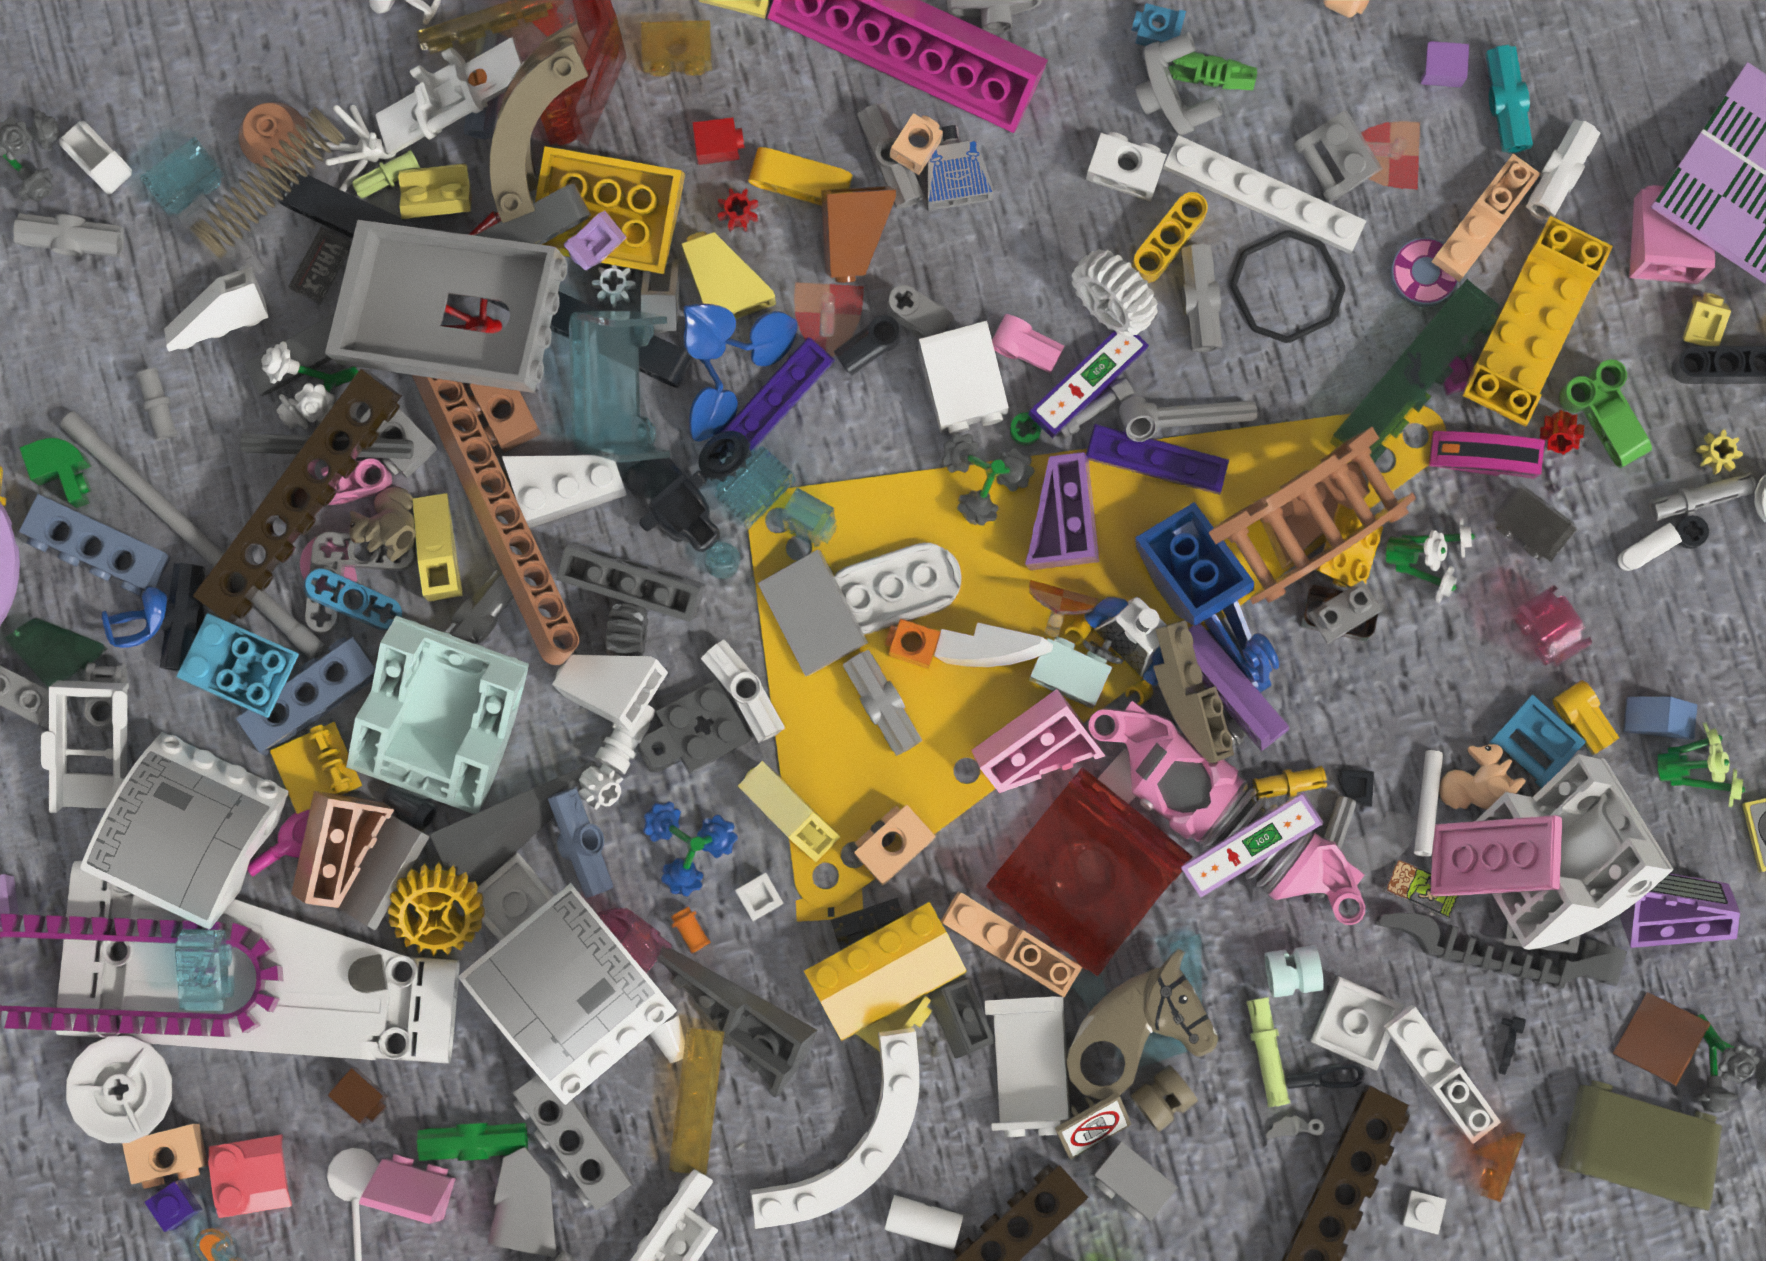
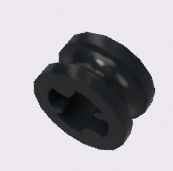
M1687 516L1678 522L1675 527L1682 540L1678 544L1686 549L1697 548L1709 536L1708 524L1699 516ZM1688 523L1692 524L1694 530H1699L1700 535L1694 537L1695 541H1691L1690 536L1683 533V530L1689 527Z

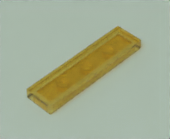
M687 1027L669 1171L691 1173L695 1169L704 1175L707 1173L724 1031Z

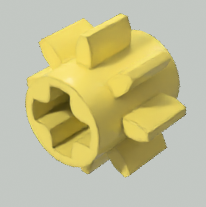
M1724 429L1719 432L1716 439L1709 432L1704 436V441L1708 445H1701L1696 449V452L1702 453L1703 461L1700 463V466L1708 465L1712 467L1714 475L1721 471L1722 466L1730 472L1735 468L1732 459H1739L1743 456L1741 451H1737L1736 446L1740 439L1738 437L1734 439L1727 437L1726 430ZM1720 446V452L1725 453L1723 458H1719V452L1714 451L1715 447Z

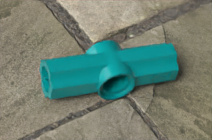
M1502 45L1487 50L1485 53L1491 85L1489 87L1488 99L1490 112L1497 120L1502 152L1511 154L1531 149L1533 146L1527 113L1530 108V97L1526 82H1522L1516 46Z

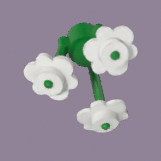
M1460 518V533L1443 534L1432 530L1430 535L1412 536L1402 534V537L1390 536L1386 548V563L1395 564L1396 572L1408 573L1440 586L1436 595V603L1439 604L1443 595L1450 597L1452 591L1456 590L1457 578L1452 576L1454 568L1449 566L1443 579L1411 567L1410 563L1416 564L1419 553H1425V564L1430 566L1432 571H1437L1440 567V561H1443L1447 554L1446 542L1461 541L1462 558H1465V548L1472 547V540L1475 536L1471 533V526L1464 527L1463 518Z

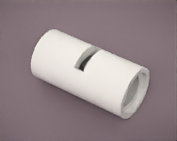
M894 1195L884 1230L954 1250L963 1215L935 1206L930 1207L924 1203Z

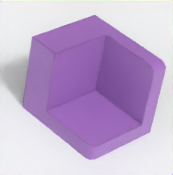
M1428 42L1426 65L1421 77V84L1461 88L1468 74L1469 44Z

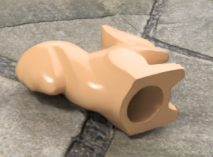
M1488 744L1482 747H1475L1471 745L1468 747V753L1481 767L1474 776L1463 770L1455 769L1447 772L1440 781L1439 795L1446 805L1454 809H1467L1471 803L1482 809H1488L1505 792L1517 794L1524 786L1526 780L1524 778L1513 780L1507 775L1506 772L1512 763L1511 759L1501 764L1498 763L1503 754L1501 746Z

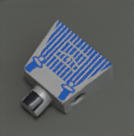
M956 125L940 128L943 131L941 145L936 148L928 161V211L993 201V185L977 142L974 140L961 142L959 127Z

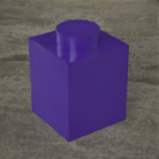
M184 1180L172 1182L144 1202L164 1232L173 1231L203 1210Z

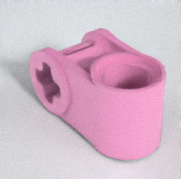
M374 458L358 461V465L352 474L346 479L342 477L335 486L337 493L328 505L350 503L357 499L375 496L382 490L390 488L392 484L390 470ZM328 466L321 469L322 476L326 477ZM373 469H380V480L372 485L367 484V474Z

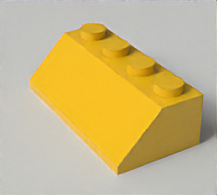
M930 902L804 970L841 1041L967 972Z

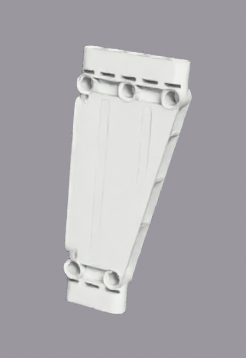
M74 861L70 875L66 913L68 921L64 933L71 934L69 916L113 919L109 935H116L114 918H129L136 920L132 936H139L137 919H153L158 921L154 937H162L160 920H176L181 922L177 938H184L182 921L189 920L81 870L82 861ZM234 899L216 921L226 923L222 939L230 940L233 923L252 928L244 945L252 949L261 937L268 939L276 951L261 958L264 969L274 966L283 967L284 982L266 980L263 992L265 995L280 999L274 1012H267L258 1004L250 1011L259 1022V1027L249 1033H242L238 1019H230L231 1037L210 1036L214 1019H206L208 1036H189L187 1032L191 1018H183L185 1035H164L168 1018L161 1017L163 1035L141 1034L145 1017H138L140 1034L73 1031L77 1014H70L72 1031H56L57 1035L91 1038L132 1036L149 1044L376 1060L378 1058L449 1064L453 1049L459 960L404 956ZM92 919L90 920L87 934H93ZM202 927L200 939H207L206 928ZM64 940L57 1008L227 1014L240 1009L249 1001L256 986V971L247 954L233 946L124 942L127 946V955L123 960L117 961L113 956V948L119 942ZM402 962H407L412 967V976L406 982H400L395 975L397 966ZM422 962H424L423 978H422ZM93 1015L95 1031L100 1015ZM399 1033L404 1036L406 1046L401 1053L394 1054L389 1048V1040L393 1035Z

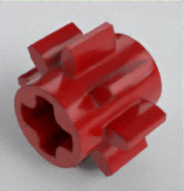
M730 188L729 197L726 200L718 199V205L725 209V211L717 214L718 220L724 221L727 219L728 231L731 232L734 227H742V230L747 232V224L750 220L758 222V215L751 211L759 206L758 200L753 199L749 201L748 189H744L741 194L734 193ZM739 205L743 209V214L737 216V213L733 211V206Z
M1559 410V412L1551 417L1545 416L1544 426L1540 427L1539 438L1547 440L1546 450H1552L1565 455V453L1573 448L1579 449L1580 439L1584 437L1585 427L1581 424L1577 425V414L1572 415L1569 412Z

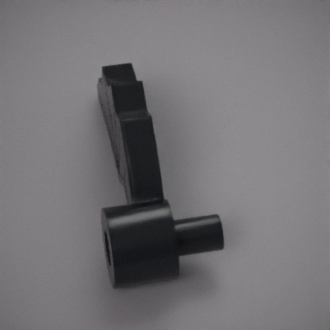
M1512 1016L1511 1019L1502 1018L1501 1020L1502 1025L1509 1026V1032L1499 1074L1505 1075L1510 1066L1516 1044V1033L1522 1034L1525 1028L1526 1019Z

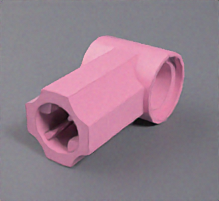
M1005 314L992 339L994 351L1010 359L1016 360L1019 358L1051 374L1064 349V345L1032 330V326L1024 320L1010 314Z

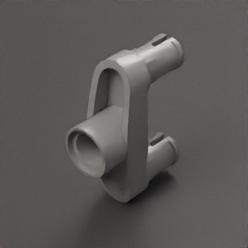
M946 0L949 14L961 18L981 19L983 30L992 34H1000L1012 29V15L1031 10L1039 6L1043 0Z
M1189 32L1162 43L1156 41L1145 46V60L1150 80L1135 87L1137 97L1144 112L1148 115L1162 109L1174 129L1181 136L1195 131V126L1222 115L1220 104L1215 96L1189 107L1183 105L1168 69L1169 62L1196 51L1194 41Z

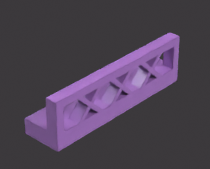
M1200 623L1192 626L1189 631L1193 637V648L1197 663L1202 671L1203 684L1206 688L1216 686L1218 696L1223 703V708L1262 752L1289 730V726Z

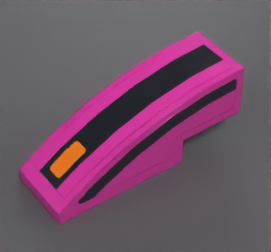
M1433 431L1429 466L1492 476L1504 474L1535 479L1542 472L1545 440L1488 433Z

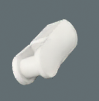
M1671 523L1660 527L1639 540L1638 543L1622 551L1617 557L1618 566L1624 571H1630L1656 558L1682 542L1677 530Z

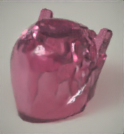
M610 908L597 913L645 973L657 961L662 947L666 949L672 947L668 941L660 936L661 933L628 908Z

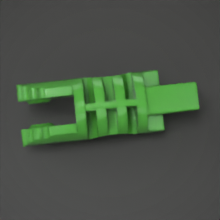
M1191 52L1173 60L1175 64L1168 68L1172 78L1175 80L1194 84L1201 82L1205 86L1215 88L1222 86V89L1225 90L1241 89L1253 91L1257 78L1256 67L1245 65L1229 58L1224 60L1223 57H1216L1214 55L1206 57L1203 53Z

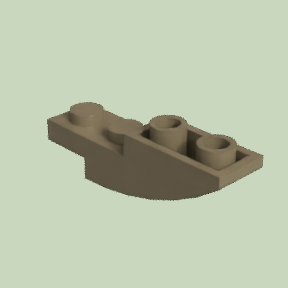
M1186 620L1155 629L1164 663L1155 665L1153 668L1162 694L1177 724L1195 749L1209 763H1215L1233 756L1232 737L1226 726L1222 700L1218 696L1216 686L1204 689L1202 671L1197 663L1193 648V637L1188 629Z

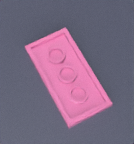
M1553 815L1435 824L1430 894L1434 896L1559 890L1562 818Z

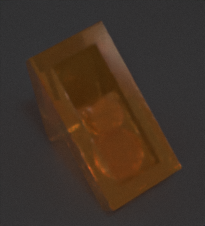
M1510 1132L1467 1151L1493 1162L1491 1168H1485L1479 1183V1187L1483 1188L1482 1197L1495 1202H1501L1525 1134Z

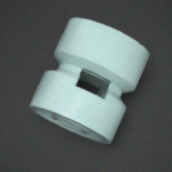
M1316 945L1295 948L1293 954H1289L1286 950L1265 953L1266 975L1272 998L1293 995L1295 989H1299L1302 993L1323 990V973Z

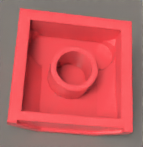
M282 1134L209 1146L208 1165L214 1205L219 1218L292 1206L282 1149Z

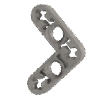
M325 532L318 535L314 540L310 573L316 569H326L344 577L345 567L405 571L414 564L416 552L412 547L406 552L408 557H403L398 564L396 560L390 561L387 556H383V563H378L381 557V548L374 550L373 556L369 560L360 561L355 556V549L361 543H353L349 533ZM328 540H332L336 547L346 548L345 541H350L347 549L349 560H344L345 554L343 552H332L331 557L327 558L326 553L320 550L321 546H327ZM384 545L383 549L387 551L388 547ZM311 580V584L315 586L314 592L320 594L321 592L318 591L316 585L317 581ZM337 583L336 589L330 591L334 594L330 599H334L335 603L337 593L343 587L340 583ZM307 597L305 620L308 627L318 634H329L334 631L338 626L340 613L325 606V612L331 616V620L325 621L323 627H319V623L313 620V617L321 613L322 605Z

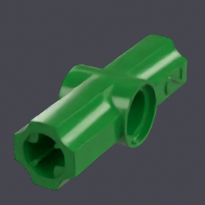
M488 1123L456 1125V1128L442 1127L418 1130L417 1135L419 1161L455 1158L458 1161L490 1159V1156H508L524 1147L528 1150L526 1123L488 1125Z

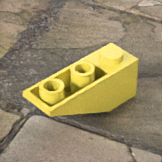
M448 494L413 498L417 559L423 596L428 602L463 596Z

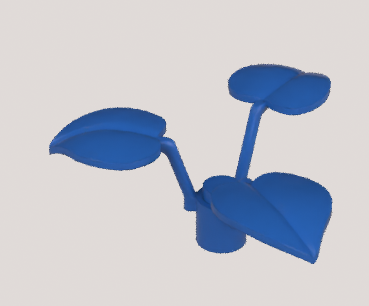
M706 303L683 307L685 316V348L692 357L699 359L705 365L715 383V389L712 387L701 389L691 405L689 430L695 442L706 440L722 432L735 418L738 407L736 395L730 390H723V383L713 368L710 359L721 357L725 352L726 344L743 350H752L751 360L757 366L775 364L788 353L794 343L797 333V321L795 318L780 311L765 313L755 321L750 330L749 338L751 343H743L730 338L735 331L736 320L733 313L727 308Z

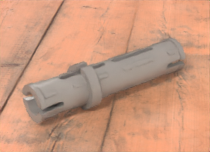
M1747 472L1697 488H1680L1677 493L1650 499V513L1652 517L1654 516V521L1683 513L1687 516L1695 513V510L1755 494L1756 482L1752 474Z

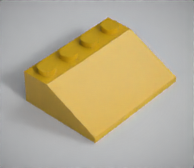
M544 146L535 202L567 185L575 184L591 216L542 245L556 247L563 256L570 257L564 243L569 238L577 235L596 215L606 211L627 238L601 263L664 274L680 207L685 173L671 168Z

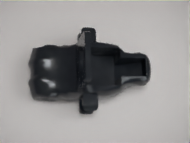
M659 448L646 453L640 462L629 467L622 481L635 499L640 502L641 506L648 511L639 522L645 531H650L658 524L670 536L689 542L698 552L707 551L719 540L720 530L712 523L709 505L699 491L708 480L702 471L699 470L690 478H687L677 468L672 459Z

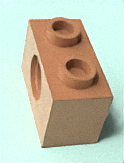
M477 384L469 385L474 394L469 399L477 416L484 413L489 423V426L485 427L484 431L493 447L499 444L505 453L541 435L520 391ZM508 404L511 406V412L506 418L498 419L493 416L494 410L498 405Z

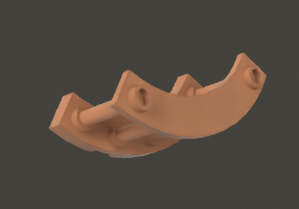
M1373 427L1343 442L1339 447L1322 458L1319 465L1310 471L1308 469L1280 486L1281 489L1265 499L1266 504L1260 498L1244 509L1222 520L1208 532L1215 544L1226 538L1231 543L1235 542L1259 580L1262 588L1249 598L1252 604L1264 598L1268 603L1278 599L1286 593L1284 587L1336 557L1387 521L1393 523L1409 513L1406 507L1416 499L1413 492L1397 500L1369 455L1372 453L1369 447L1379 439ZM1351 460L1353 463L1357 462L1385 506L1375 516L1347 473L1349 468L1346 463ZM1326 477H1329L1330 480L1335 479L1362 523L1359 528L1344 538L1315 493L1317 491L1315 484ZM1295 497L1299 501H1304L1331 547L1310 560L1281 516L1283 513L1281 506ZM1261 518L1265 523L1269 522L1297 567L1276 580L1247 536L1249 532L1247 526Z

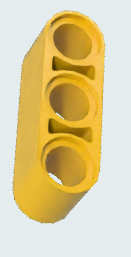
M758 147L748 177V183L760 189L822 206L821 190L850 188L853 175L835 166L771 148Z
M1188 192L1182 195L1137 250L1132 262V268L1139 271V275L1144 280H1147L1148 283L1155 282L1179 254L1181 248L1187 244L1200 228L1208 209L1206 199L1197 192ZM1192 205L1198 209L1200 215L1195 218H1189L1184 215L1182 208ZM1166 231L1173 232L1178 237V242L1167 244L1161 239L1160 235ZM1142 258H1151L1156 262L1157 268L1152 271H1146L1140 266L1139 261Z

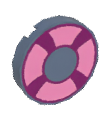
M1430 237L1415 238L1404 244L1395 254L1390 268L1391 284L1403 300L1406 299L1408 302L1419 307L1436 306L1447 300L1456 289L1458 281L1431 262L1445 244L1444 242Z

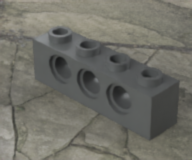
M574 542L565 546L556 577L558 581L688 622L697 617L706 586L704 583Z

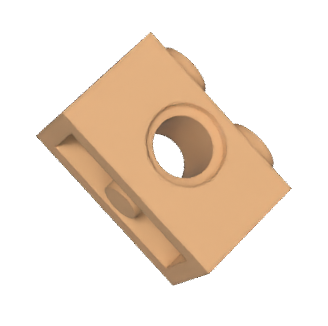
M896 805L881 819L885 824L875 834L871 829L868 830L855 842L858 849L854 852V855L882 886L935 839V835L908 805L901 810ZM894 833L901 837L903 845L899 851L892 853L883 848L882 840L887 834Z
M190 1124L147 1135L130 1143H122L131 1184L142 1183L143 1189L165 1184L164 1177L174 1174L178 1175V1180L200 1175L199 1168L209 1166L200 1124ZM164 1147L171 1149L174 1154V1161L168 1168L162 1166L159 1162V1153Z

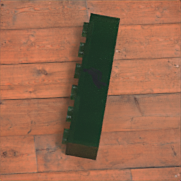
M1466 279L1337 429L1330 443L1337 448L1348 439L1373 427L1379 439L1369 447L1372 451L1369 455L1374 463H1376L1387 450L1383 444L1391 435L1398 438L1410 422L1406 420V417L1412 410L1415 409L1419 413L1432 396L1428 394L1430 389L1436 383L1441 387L1452 375L1454 370L1450 366L1458 357L1462 361L1465 360L1475 348L1476 344L1473 342V339L1481 331L1486 335L1498 321L1495 313L1499 304Z

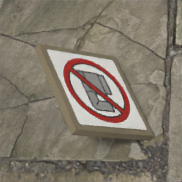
M1118 1092L1094 1105L1090 1098L1086 1097L1085 1100L1089 1109L1078 1113L1074 1105H1072L1071 1112L1074 1117L1055 1128L1070 1160L1132 1125Z

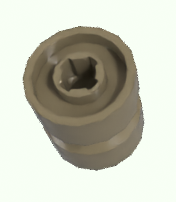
M1171 1065L1166 1066L1154 1076V1084L1149 1085L1145 1083L1130 1095L1142 1114L1158 1132L1174 1121L1175 1112L1184 1113L1198 1102L1192 1090Z

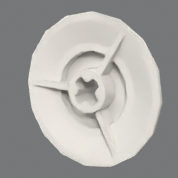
M109 1036L90 1044L75 1059L67 1078L66 1102L74 1121L89 1136L106 1143H130L150 1134L164 1119L172 1100V1077L165 1059L149 1043L132 1036ZM119 1080L121 1084H128L129 1091L123 1093V1099L121 1095H115L114 1088L119 1086Z

